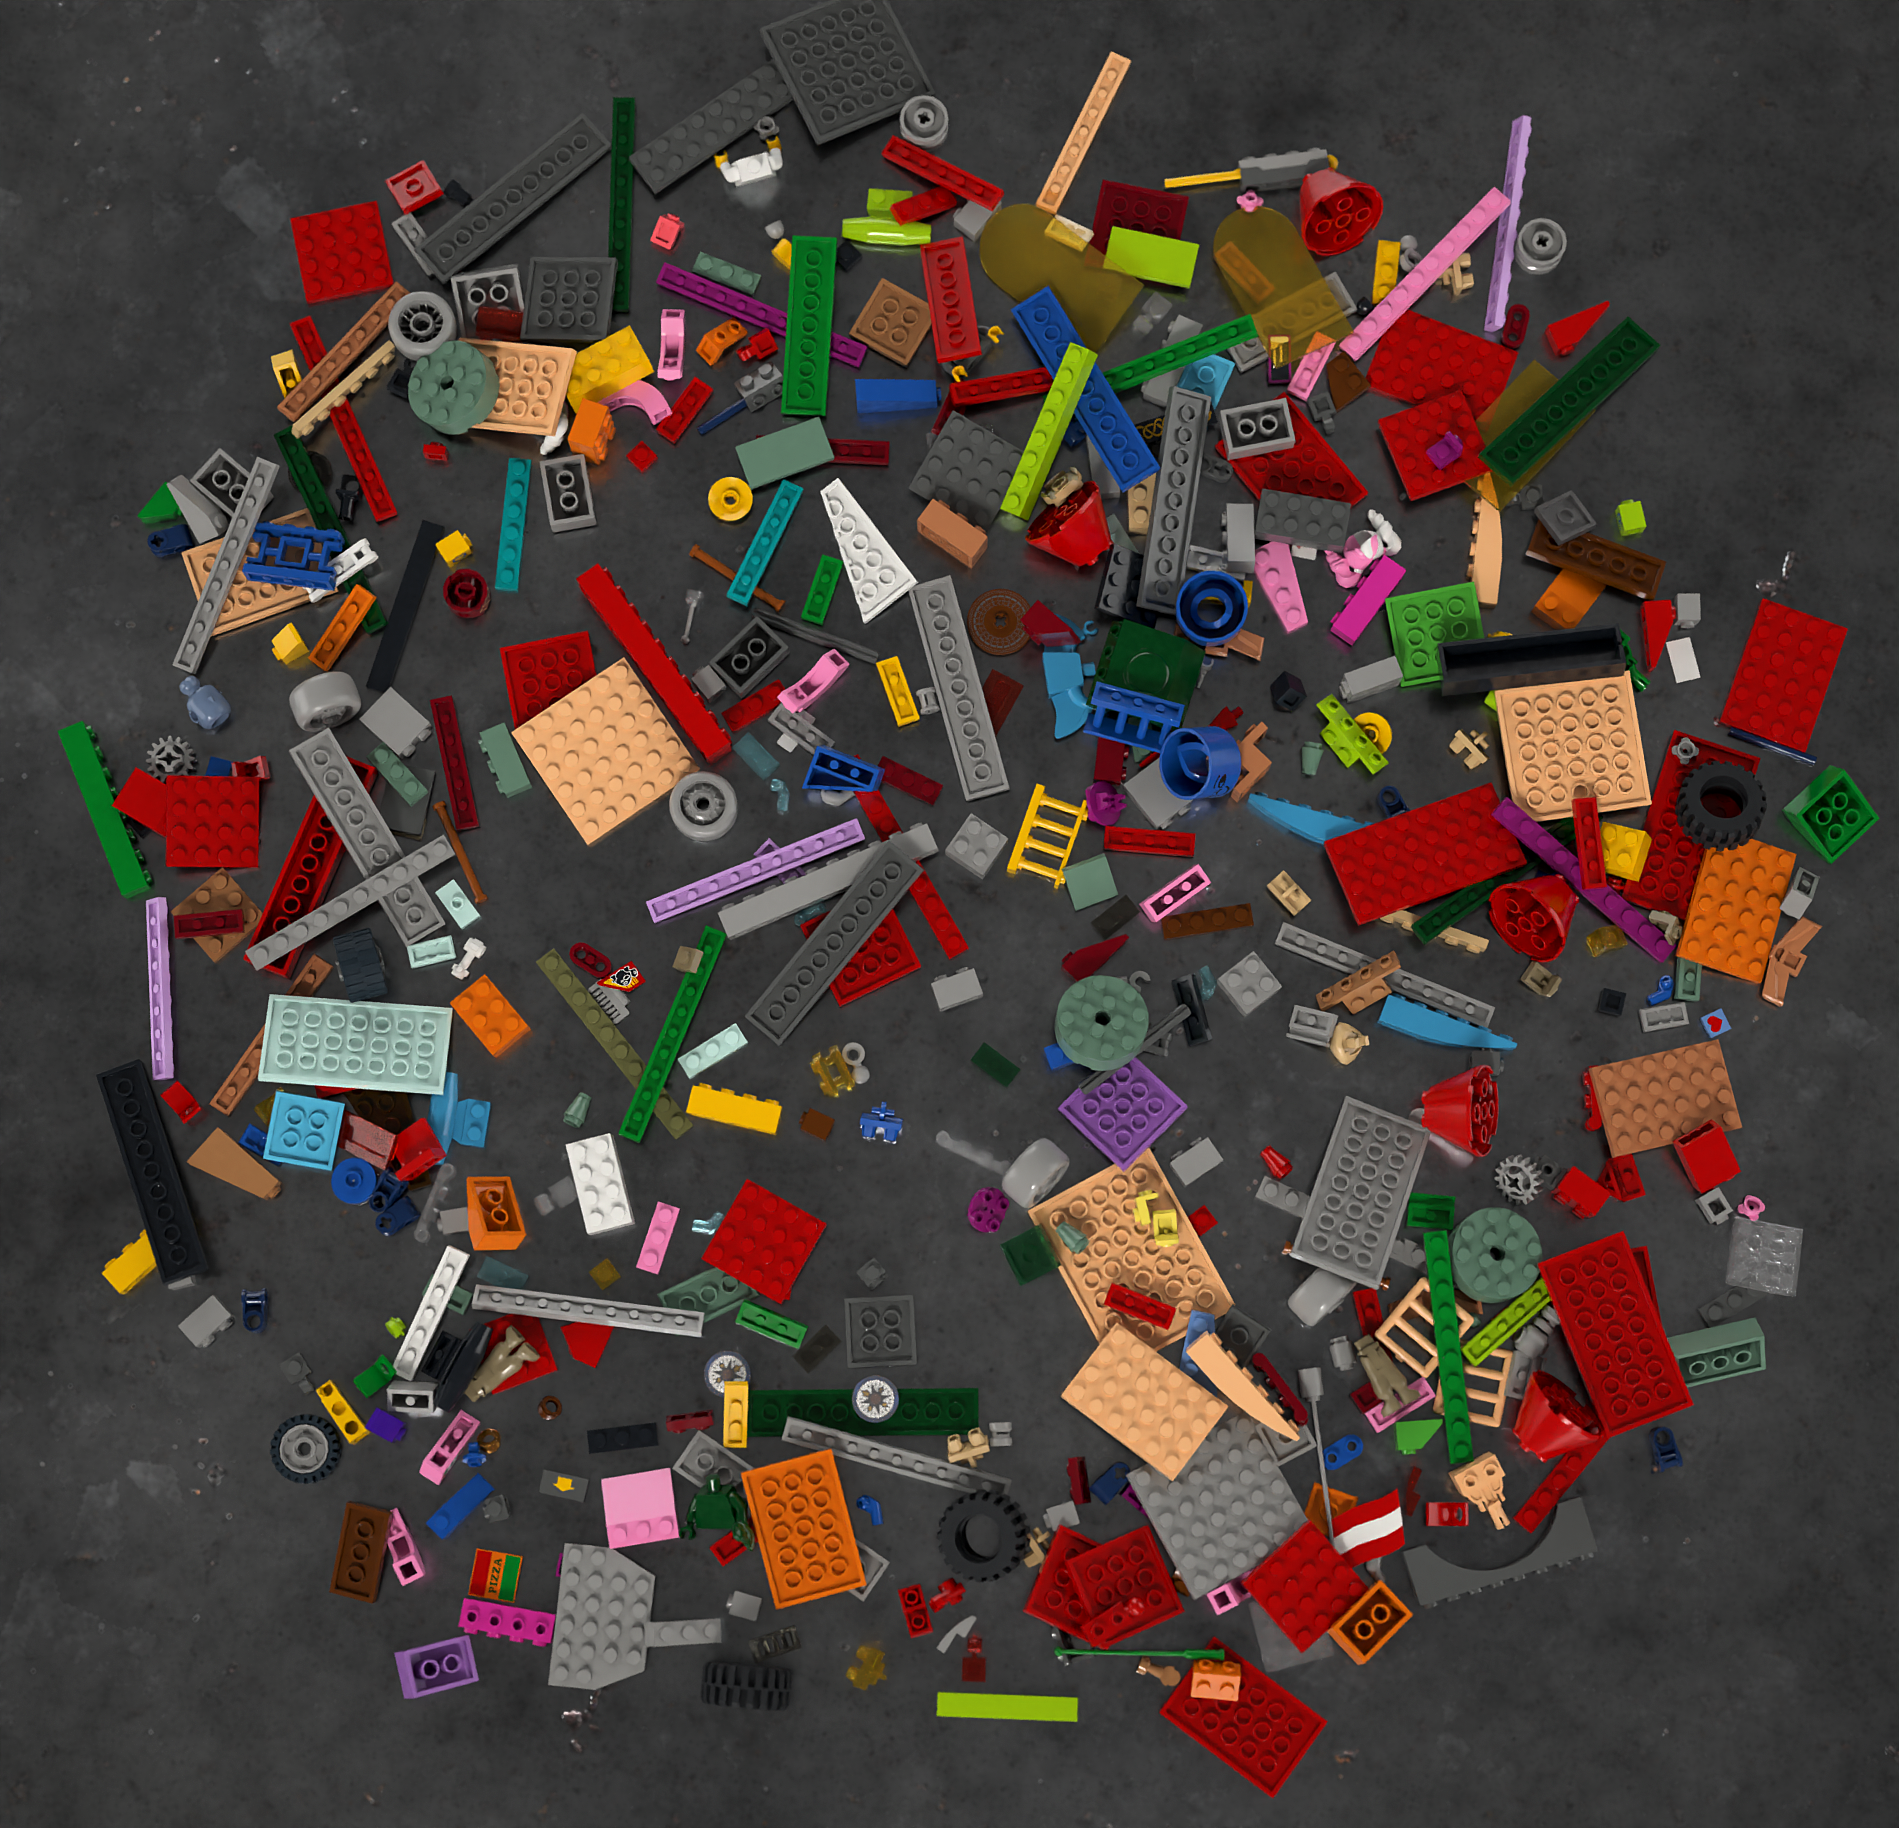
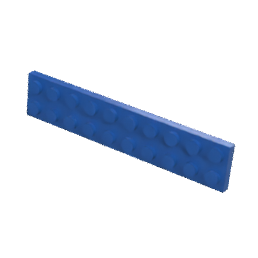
M1049 286L1011 309L1053 380L1056 377L1070 342L1086 348ZM1095 362L1074 414L1124 493L1159 471L1160 466Z

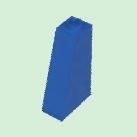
M855 379L858 413L937 408V401L941 400V388L936 387V380Z

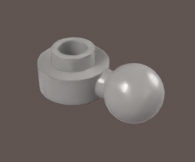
M1406 235L1400 240V248L1404 253L1399 261L1401 267L1410 273L1423 259L1415 251L1417 248L1416 238L1412 235Z
M855 1042L847 1044L843 1048L842 1057L847 1064L853 1065L852 1079L856 1083H865L870 1077V1072L861 1063L865 1057L864 1048ZM851 1050L858 1052V1056L854 1059L849 1056Z

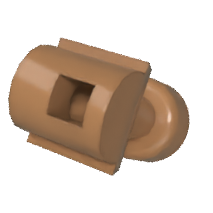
M1142 1656L1136 1670L1137 1673L1145 1675L1146 1672H1149L1160 1678V1681L1165 1686L1167 1684L1174 1686L1179 1683L1181 1677L1179 1672L1174 1669V1666L1162 1667L1150 1663V1657Z

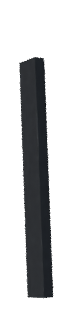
M422 520L388 620V625H386L366 684L367 689L385 693L391 687L438 550L435 544L441 541L445 529L442 525Z

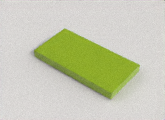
M1112 226L1103 270L1190 289L1199 244Z

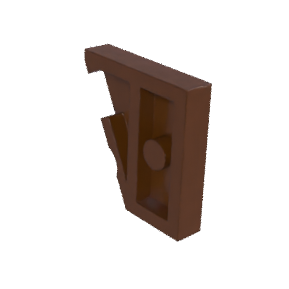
M1344 351L1326 364L1333 405L1337 413L1371 387L1370 383Z

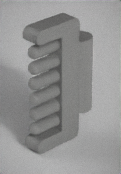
M597 982L588 989L589 993H593V998L598 996L595 999L596 1002L602 1000L599 1006L606 1004L602 1009L606 1011V1015H610L609 1018L613 1020V1024L617 1025L630 1014L625 1006L631 1001L622 990L599 986Z

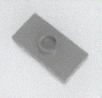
M1685 1002L1639 1010L1643 1033L1689 1024Z

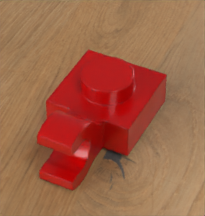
M765 328L748 338L750 345L743 346L737 349L736 352L739 358L745 361L755 354L758 359H761L779 348L769 329Z

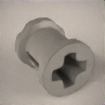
M935 687L916 691V696L919 697L922 708L920 710L921 715L932 714L940 710L934 695L936 692Z

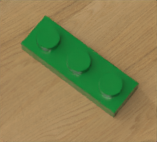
M822 554L801 619L823 625L844 561Z
M746 1299L743 1301L735 1321L798 1349L808 1328L803 1323Z

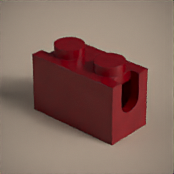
M1098 737L1093 783L1105 781L1111 785L1120 786L1121 780L1126 779L1127 767H1123V759L1128 758L1129 745Z

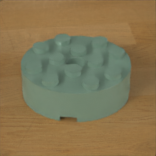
M462 341L443 342L436 351L422 356L417 361L408 384L409 402L414 413L436 430L446 434L465 433L478 423L480 425L494 408L499 393V376L496 374L494 363L472 345Z
M1104 975L1087 977L1074 983L1062 996L1055 1019L1056 1039L1065 1055L1076 1064L1080 1063L1090 1067L1091 1070L1097 1071L1117 1069L1129 1063L1139 1053L1148 1030V1010L1141 995L1127 982ZM1097 1021L1103 1022L1107 1025L1098 1024Z
M1499 1207L1476 1211L1462 1220L1453 1229L1448 1238L1452 1277L1464 1294L1477 1301L1485 1303L1508 1301L1526 1291L1534 1283L1540 1272L1537 1266L1538 1263L1542 1262V1247L1539 1237L1532 1225L1514 1211ZM1491 1250L1495 1253L1497 1260L1492 1259L1490 1256Z

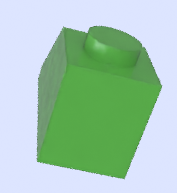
M1442 1419L1394 1422L1396 1451L1402 1450V1455L1416 1454V1449H1422L1443 1424Z

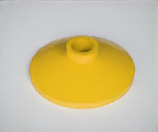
M726 477L718 480L711 487L708 494V503L711 511L718 518L726 521H735L741 519L749 512L753 503V496L750 487L743 480L735 477ZM729 498H734L735 502L733 504H728L727 500Z
M1373 712L1360 714L1353 719L1380 753L1383 754L1392 741V730L1388 721L1381 715ZM1370 730L1375 731L1376 735L1374 738L1370 737Z

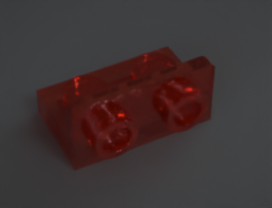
M479 305L475 336H480V340L493 341V338L502 339V342H520L523 312Z

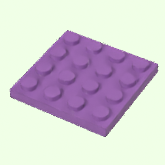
M1135 1057L1088 1094L1082 1093L1078 1087L1058 1107V1110L1117 1167L1125 1172L1188 1106Z

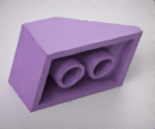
M469 1635L395 1652L404 1699L417 1698L479 1681Z

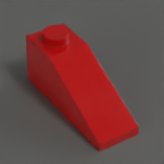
M1609 301L1600 303L1547 326L1544 333L1555 356L1561 353L1562 355H1567L1575 350L1579 342L1607 311L1610 305Z
M1671 599L1644 601L1640 606L1647 672H1652L1656 667L1673 624V619H1676L1675 606H1672Z

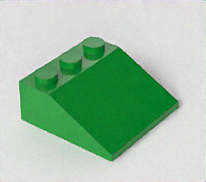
M1829 765L1782 810L1792 825L1830 864L1880 819L1847 772L1832 765Z

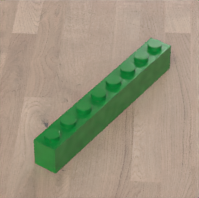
M80 721L58 730L59 737L121 895L128 899L152 889L149 883L153 881L148 869L144 870L142 861H144L143 854L140 848L136 849L133 842L136 840L132 828H128L125 822L128 820V816L111 806L119 793L115 786H111L109 779H112L109 768L103 766L101 759L104 758L100 746H96L93 739L96 738L92 726H88L84 721Z

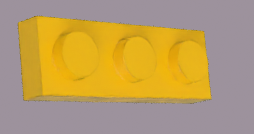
M1378 240L1371 304L1375 307L1396 287L1401 242Z
M895 656L877 662L876 666L898 727L920 720L898 657Z
M724 1381L723 1447L747 1448L748 1381Z

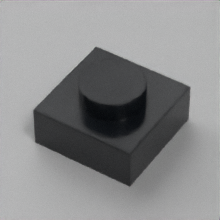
M847 239L837 248L836 262L846 272L862 258V254Z
M1603 988L1598 1011L1621 1016L1626 993Z

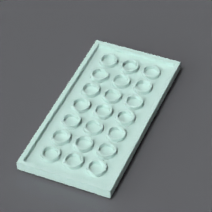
M270 994L258 1080L444 1095L453 1008L366 1001L351 1003L349 1000Z

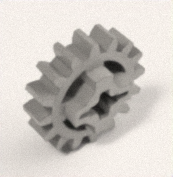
M168 736V741L166 742L159 738V745L152 744L155 748L154 751H147L151 758L146 759V763L152 765L147 770L150 773H154L152 777L160 778V781L164 784L166 783V775L190 776L188 771H195V768L191 765V763L197 762L195 757H191L195 751L188 749L190 744L187 741L182 744L180 737H177L174 741L172 736ZM176 747L183 750L185 755L177 754ZM171 757H174L176 760L172 761L171 765H169L167 761H170ZM157 766L165 767L166 774L161 773Z
M1522 1154L1516 1157L1511 1155L1499 1163L1500 1166L1495 1170L1499 1175L1494 1177V1179L1500 1182L1496 1187L1497 1189L1502 1188V1197L1505 1195L1509 1196L1508 1202L1516 1200L1517 1205L1523 1202L1528 1204L1538 1198V1193L1543 1190L1539 1185L1544 1180L1538 1176L1542 1171H1536V1162L1533 1164L1529 1163L1530 1157L1523 1159Z

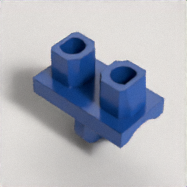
M882 1101L881 1108L872 1106L871 1113L862 1112L860 1119L862 1136L874 1137L876 1127L885 1128L883 1139L895 1141L898 1131H901L903 1119L895 1118V1110L886 1109L887 1102Z

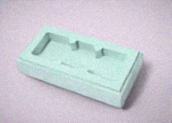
M454 879L435 892L461 929H464L481 917Z
M451 935L412 944L407 947L412 969L457 958Z

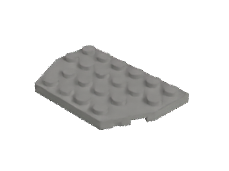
M565 1543L548 1685L596 1690L645 1671L647 1656L645 1623L651 1620L655 1575L609 1547Z

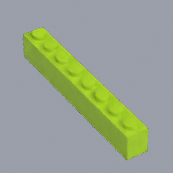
M1072 342L1069 343L1000 509L1027 521L1029 520L1098 354Z

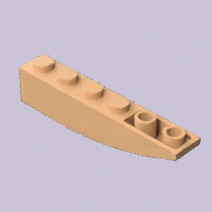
M1490 473L1483 475L1482 478L1478 477L1476 490L1480 491L1479 499L1475 500L1474 512L1478 514L1477 521L1473 520L1472 534H1475V541L1470 544L1469 555L1473 556L1472 564H1468L1467 577H1470V582L1475 583L1479 607L1494 609L1498 600L1502 563V533L1496 494Z
M1206 1330L1186 1348V1353L1235 1404L1273 1430L1295 1441L1300 1439V1434L1298 1433L1300 1428L1292 1419L1287 1421L1282 1415L1285 1412L1277 1402L1271 1403L1267 1398L1269 1393L1262 1385L1257 1387L1252 1381L1253 1375L1247 1368L1241 1369L1236 1363L1238 1361L1237 1357L1230 1350L1226 1352L1221 1347L1223 1342L1214 1332L1210 1334Z

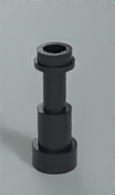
M454 179L444 189L443 194L450 199L454 198L463 206H468L474 201L472 195L461 188V184Z

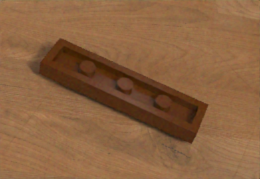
M1250 903L1169 915L1160 919L1164 940L1254 926Z

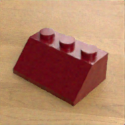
M1039 600L1020 619L1024 625L1022 629L1037 645L1043 643L1046 647L1078 645L1081 642L1075 632Z

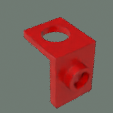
M178 1080L160 1094L165 1102L179 1115L184 1124L201 1110L198 1101Z
M1426 1502V1526H1468V1502ZM1459 1508H1461L1463 1513L1462 1519L1460 1521L1457 1517V1511Z

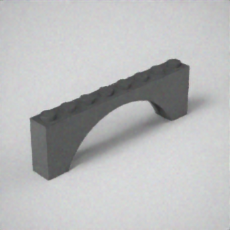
M1574 1497L1556 1503L1550 1525L1540 1542L1524 1557L1504 1567L1491 1570L1461 1568L1441 1559L1426 1545L1401 1551L1417 1605H1424L1425 1609L1437 1606V1601L1445 1598L1447 1602L1460 1599V1594L1464 1592H1469V1595L1482 1592V1587L1491 1585V1588L1502 1586L1505 1584L1504 1580L1513 1578V1581L1527 1578L1526 1573L1535 1571L1536 1574L1549 1571L1548 1566L1557 1564L1558 1568L1571 1564L1570 1559L1579 1557L1580 1561L1593 1557L1592 1553L1598 1551L1582 1499L1581 1497Z

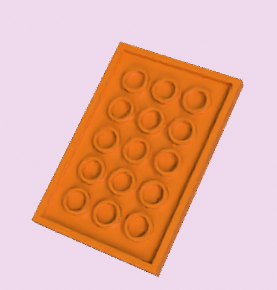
M1749 839L1748 843L1744 846L1738 844L1737 849L1734 850L1724 848V851H1716V848L1713 847L1710 850L1705 848L1675 956L1757 984L1761 983L1781 913L1779 907L1786 895L1797 854L1754 839Z
M831 1448L741 1472L776 1609L867 1585Z

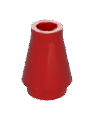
M1270 1145L1260 1153L1274 1177L1277 1176L1280 1180L1286 1177L1294 1168L1289 1159Z

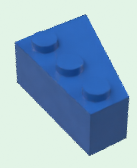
M820 745L815 750L802 788L873 792L878 790L885 769L828 746Z

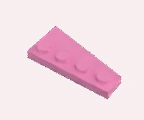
M1270 542L1256 549L1254 573L1287 634L1308 624L1289 545Z

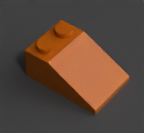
M1562 569L1534 606L1531 613L1555 630L1575 628L1607 585Z
M468 1177L466 1179L468 1227L474 1250H516L526 1236L510 1177Z

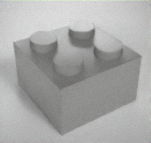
M971 813L946 848L945 855L983 880L1008 844L1009 838Z
M1254 951L1218 978L1216 982L1244 1018L1282 988V985Z

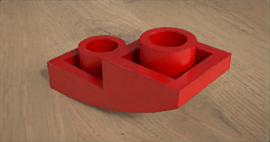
M917 1584L898 1590L910 1637L915 1638L932 1633L933 1628L921 1585Z

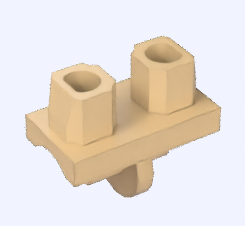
M1462 253L1449 266L1450 268H1447L1438 277L1443 278L1445 285L1450 284L1451 277L1454 295L1460 294L1462 289L1473 287V274H1461L1460 268L1470 267V254Z
M1463 729L1454 734L1456 737L1449 747L1456 754H1459L1465 747L1472 752L1464 760L1470 769L1477 767L1481 763L1484 764L1490 759L1478 746L1480 744L1484 749L1490 746L1484 740L1488 736L1486 731L1481 735L1475 729L1471 731L1470 735L1475 739L1474 741Z
M1284 870L1267 885L1270 891L1294 916L1311 902V899Z
M980 1428L970 1430L968 1432L970 1440L965 1442L961 1441L960 1435L949 1436L948 1459L950 1463L960 1460L961 1464L970 1462L971 1467L975 1468L977 1467L976 1460L984 1458L983 1453L990 1451L988 1436H984Z
M1038 1527L1032 1530L1037 1537L1035 1540L1030 1533L1027 1534V1538L1031 1539L1030 1548L1032 1551L1027 1553L1023 1560L1028 1568L1038 1563H1043L1045 1556L1037 1544L1040 1543L1044 1550L1049 1548L1050 1544L1046 1540L1051 1535L1049 1531L1042 1534Z

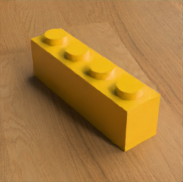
M704 1083L692 1086L686 1110L687 1114L773 1135L777 1134L783 1110L782 1106H778V1101L766 1099L765 1102L756 1100V1096L745 1093L743 1097L734 1095L735 1091L721 1088L719 1092L712 1090L711 1085Z
M145 1229L140 1233L139 1236L141 1238L137 1242L129 1243L123 1248V1254L118 1259L113 1258L104 1266L106 1269L102 1274L120 1294L125 1295L157 1266Z

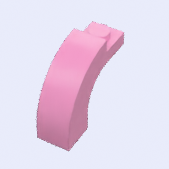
M663 309L661 315V353L658 378L675 380L683 375L685 310Z
M641 380L597 402L608 406L610 412L624 405L638 406L647 413L653 425L672 414L663 395L654 386Z
M833 649L824 654L800 681L782 691L777 698L792 713L796 711L800 713L827 691L850 664Z
M398 1508L391 1510L393 1515L387 1544L394 1561L392 1566L402 1586L424 1576L425 1569L410 1530L406 1527Z
M1255 1568L1207 1593L1217 1615L1251 1597L1250 1593L1240 1582Z

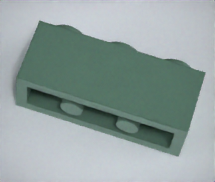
M505 722L480 732L482 739L478 740L483 753L488 752L490 760L487 761L491 773L496 772L499 778L495 783L500 794L505 793L507 798L533 788Z

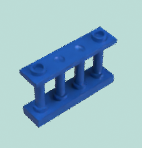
M1096 682L1091 704L1097 705L1095 714L1088 713L1083 732L1160 753L1172 726L1179 728L1185 705ZM1106 708L1119 711L1117 720L1104 717ZM1128 714L1141 717L1139 726L1126 723ZM1150 720L1163 723L1161 732L1148 729Z

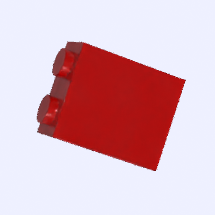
M1712 1119L1672 1141L1692 1186L1701 1194L1712 1191L1716 1185L1733 1179L1736 1174L1741 1172L1722 1127Z

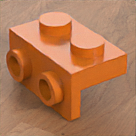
M1206 1659L1194 1660L1191 1697L1238 1701L1241 1678L1240 1665L1233 1662H1212Z

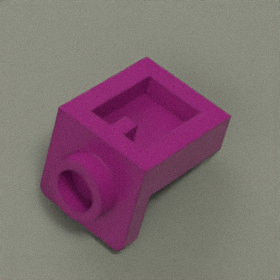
M1448 431L1445 434V438L1429 448L1426 454L1437 468L1441 470L1461 456L1463 443L1457 435H1453Z

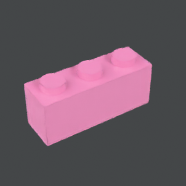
M1196 864L1167 883L1139 905L1151 922H1157L1209 885L1211 881L1200 865Z

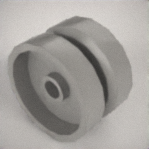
M925 95L914 97L906 102L900 115L902 139L926 152L934 151L940 147L948 134V114L942 102L934 97Z
M1539 218L1531 220L1523 226L1514 246L1516 262L1523 270L1531 274L1540 275L1550 272L1556 268L1565 252L1567 242L1565 232L1559 224L1550 219Z

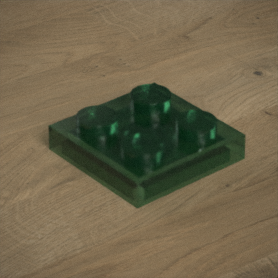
M1041 1224L1000 1245L1020 1286L1061 1266Z

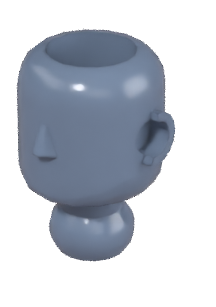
M195 676L187 677L180 684V691L184 695L189 696L187 710L194 723H199L206 729H214L229 717L231 705L224 698L222 692H219L214 686H201L199 679Z

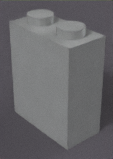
M1392 656L1345 673L1340 682L1341 686L1338 687L1342 699L1346 698L1347 703L1350 704L1397 687L1403 678V674L1396 657Z
M391 687L359 719L365 727L384 742L401 760L405 756L409 757L416 749L415 745L420 740L424 741L431 734L430 729L432 728L430 722Z
M1159 758L1123 785V790L1155 830L1159 828L1166 829L1174 822L1172 818L1178 814L1183 816L1191 809L1190 805L1193 800L1179 799L1166 788L1160 773Z

